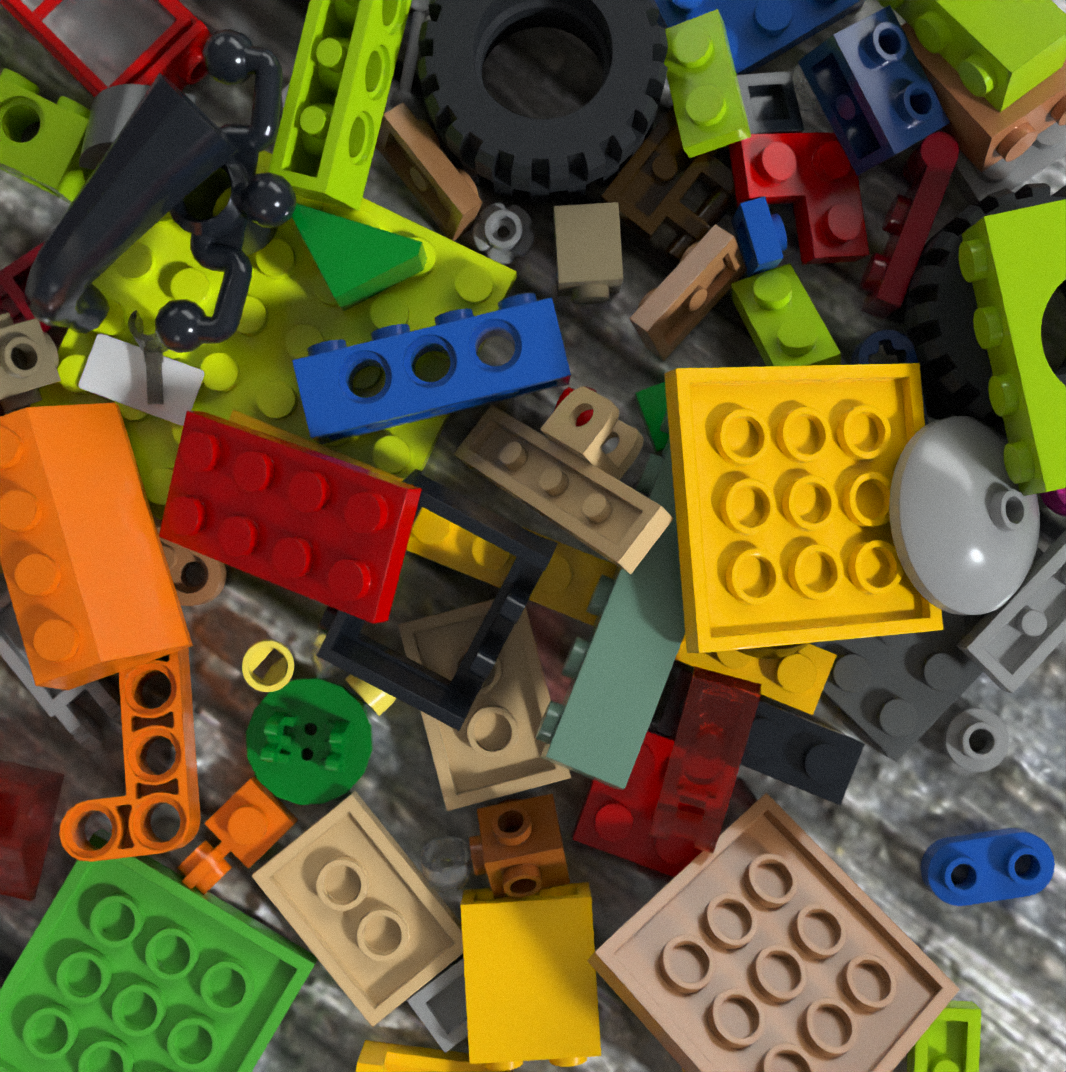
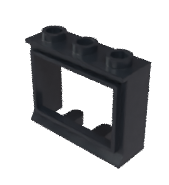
M415 469L402 481L422 488L412 529L422 509L425 508L516 556L458 670L451 681L361 633L366 623L365 620L330 606L326 608L317 628L327 635L316 656L459 731L509 634L519 620L541 574L548 566L558 543L528 531L422 475V471Z

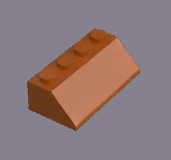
M112 402L26 407L0 416V563L35 685L71 690L193 646L119 405Z

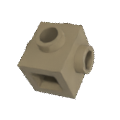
M10 313L0 315V403L3 411L6 412L43 400L38 388L61 381L57 371L59 357L56 346L51 337L42 331L39 320L35 318L14 324Z

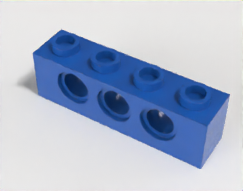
M535 293L519 294L499 301L498 311L474 316L472 309H458L436 316L434 318L436 326L410 332L408 324H397L373 331L371 333L372 341L347 347L345 340L338 339L317 343L308 347L309 356L292 360L311 439L319 444H326L569 385L571 373L552 297L537 301ZM500 336L511 342L515 351L507 363L501 366H489L477 356L478 348L489 337ZM431 351L445 354L450 359V368L442 379L435 382H426L415 375L416 363L423 354ZM369 366L383 369L386 380L384 387L378 394L368 398L355 395L353 380L361 369Z

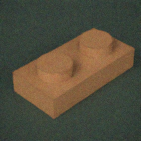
M404 102L384 113L375 147L447 238L455 241L471 230L483 203L479 198L475 183L464 170L454 167L440 149L438 138L430 125L422 119L417 120Z
M715 224L699 242L693 243L685 251L678 266L657 288L650 290L642 298L636 312L629 318L646 349L661 360L665 361L731 288V283L736 282L747 271L735 237Z

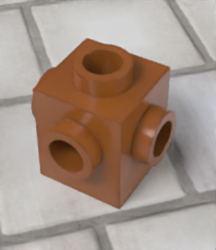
M553 794L527 799H508L497 805L477 808L480 835L469 837L471 858L475 875L487 874L494 899L507 896L516 898L528 897L542 889L570 884Z

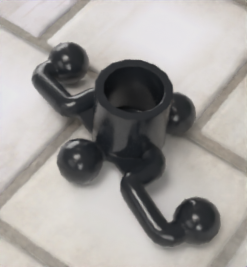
M232 29L218 30L207 39L202 50L203 64L208 74L216 82L228 86L243 84L252 75H255L251 125L233 123L219 127L238 147L239 152L169 211L172 219L184 231L191 234L190 250L193 258L203 268L224 272L212 317L207 316L196 302L188 299L169 301L159 309L155 318V333L169 350L177 353L195 351L204 343H221L228 340L236 332L240 324L252 278V264L247 255L265 248L276 235L278 227L292 218L296 208L295 192L291 184L283 176L270 172L256 174L259 152L270 147L276 138L283 83L282 66L278 58L270 50L253 46L251 40L245 34ZM231 187V195L226 207L213 217V210L218 198L226 189Z

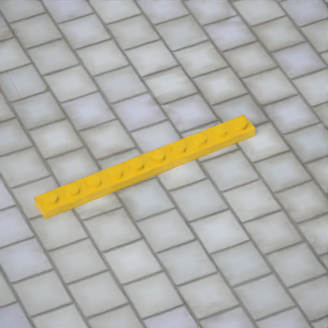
M236 410L232 411L229 421L396 480H404L401 477ZM425 508L422 509L410 533L406 549L498 588H501L516 559L515 555ZM527 529L540 537L558 543L548 566L541 574L529 600L593 626L597 616L586 612L589 601L600 576L603 574L613 578L617 565ZM684 635L675 660L813 715L837 655L812 644H808L792 655L775 659L756 658L736 650L687 653L686 636Z

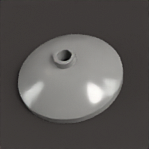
M953 416L933 421L921 428L909 440L896 464L889 500L893 542L906 575L926 600L937 608L956 615L986 614L1005 605L1021 587L1033 565L1040 534V512L1037 494L1023 496L1019 491L1018 484L1013 483L1007 474L1003 452L1008 439L989 423L969 416Z

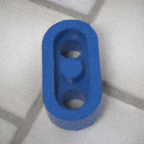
M1005 828L946 837L935 841L928 847L922 857L921 876L926 887L945 903L954 906H967L1037 894L1051 881L1055 862L1050 847L1040 837L1021 828ZM1028 854L1031 859L1029 869L1023 874H1016V860L1020 856ZM960 864H966L968 867L967 878L962 883L953 884L951 880L953 869Z

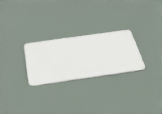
M100 333L96 336L78 385L79 388L183 426L186 411L192 410L204 378V371Z

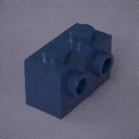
M890 5L833 34L797 61L857 176L950 123L936 92L932 88L909 43L906 33L903 31Z

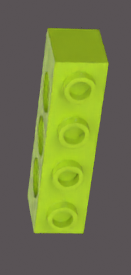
M310 0L268 170L270 173L283 176L291 184L296 195L344 208L360 210L412 0Z
M4 68L0 75V170L71 204L94 171L93 169L79 167V158L91 111L64 96H60L57 104L38 95L40 88L20 74ZM40 122L37 135L30 141L21 143L22 133L26 127L32 123Z

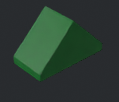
M296 203L292 218L333 297L343 311L424 270L427 256L422 242Z

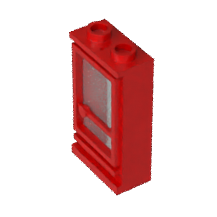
M0 0V5L94 99L101 91L112 86L123 84L151 86L159 73L168 78L180 90L188 84L198 83L208 74L203 64L202 50L211 33L207 26L201 20H198L179 0Z

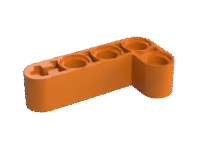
M189 648L166 655V657L169 656L168 662L152 660L119 672L126 796L87 800L77 803L67 811L61 821L59 836L63 848L70 856L77 860L94 862L161 854L185 847L196 836L201 816ZM165 674L170 680L171 694L163 705L151 709L143 700V687L152 676ZM165 737L174 745L176 756L172 767L159 775L150 769L146 757L150 745L157 739ZM163 803L174 806L180 816V828L177 834L170 840H163L157 837L151 827V816L154 810ZM96 811L106 814L112 825L111 838L102 848L91 845L85 834L86 822Z

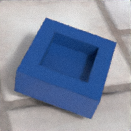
M765 196L740 203L731 219V223L741 255L747 267V276L751 277L778 266L784 258L782 251L787 249V236L780 215L778 213L770 214Z

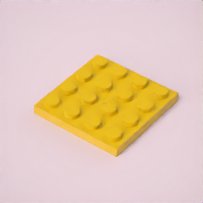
M920 363L676 368L664 373L687 653H708L943 630L942 610L931 604L917 591L901 565L893 542L889 514L890 489L898 459L909 440L925 426Z

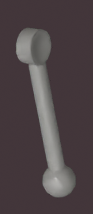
M412 0L411 2L412 21L399 90L393 94L390 100L392 109L402 102L405 103L411 112L415 106V99L411 94L419 51L418 39L421 23L424 22L425 16L430 14L428 8L430 0Z

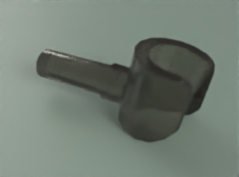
M136 310L130 315L128 326L144 354L147 404L161 405L164 404L163 353L168 348L160 341L156 333L150 335L143 334V321Z

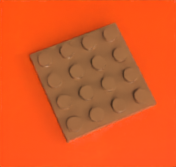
M767 793L757 800L619 928L587 960L685 1072H892L960 990Z

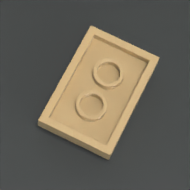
M494 599L398 624L406 657L452 681ZM526 606L509 634L488 678L484 681L461 729L458 731L421 711L447 811L571 778L569 769L540 758L546 743L535 739L551 699Z
M355 790L251 875L372 1028L463 954L461 921Z

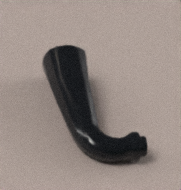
M161 73L158 74L33 261L25 286V301L33 316L48 326L68 327L77 333H88L98 328L106 318L110 307L108 300L92 282L185 196L239 152L238 147L185 93Z

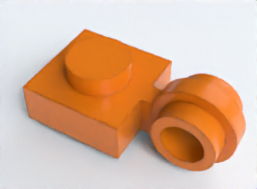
M254 775L204 823L222 842L215 849L207 840L197 847L177 867L185 876L181 882L189 889L196 887L205 895L232 868L224 859L226 855L232 852L249 869L298 821L297 817L257 780L256 775Z

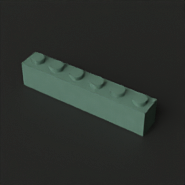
M666 411L659 430L669 434L668 414ZM668 438L661 457L650 453L635 490L645 493L646 497L660 504L673 517V520L631 575L617 566L613 578L603 574L600 576L586 612L597 616L588 640L586 641L579 637L575 638L561 672V675L572 679L562 704L552 700L549 702L535 739L546 743L540 758L615 789H625L685 635L670 438Z

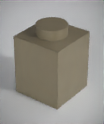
M619 203L554 206L553 233L557 297L571 296V302L580 305L598 304L608 301L609 293H619L623 282Z

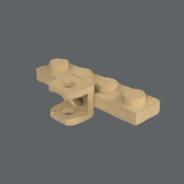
M584 386L572 391L541 427L540 430L546 436L491 405L454 452V455L466 466L630 575L673 520V517L660 504L619 481L640 453L644 438L636 428L618 420L619 409L611 400ZM593 409V416L590 421L583 426L576 427L575 423L578 416L586 410ZM619 437L618 446L612 452L605 454L602 451L605 442L611 438Z

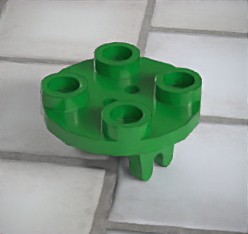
M323 678L294 679L283 688L269 692L254 709L246 731L247 758L257 780L276 797L298 805L325 804L347 793L366 771L373 751L372 723L367 715V708L363 700L357 695L352 694L343 685ZM308 723L316 725L317 731L315 734L307 731ZM305 748L313 751L311 759L304 757L303 750Z

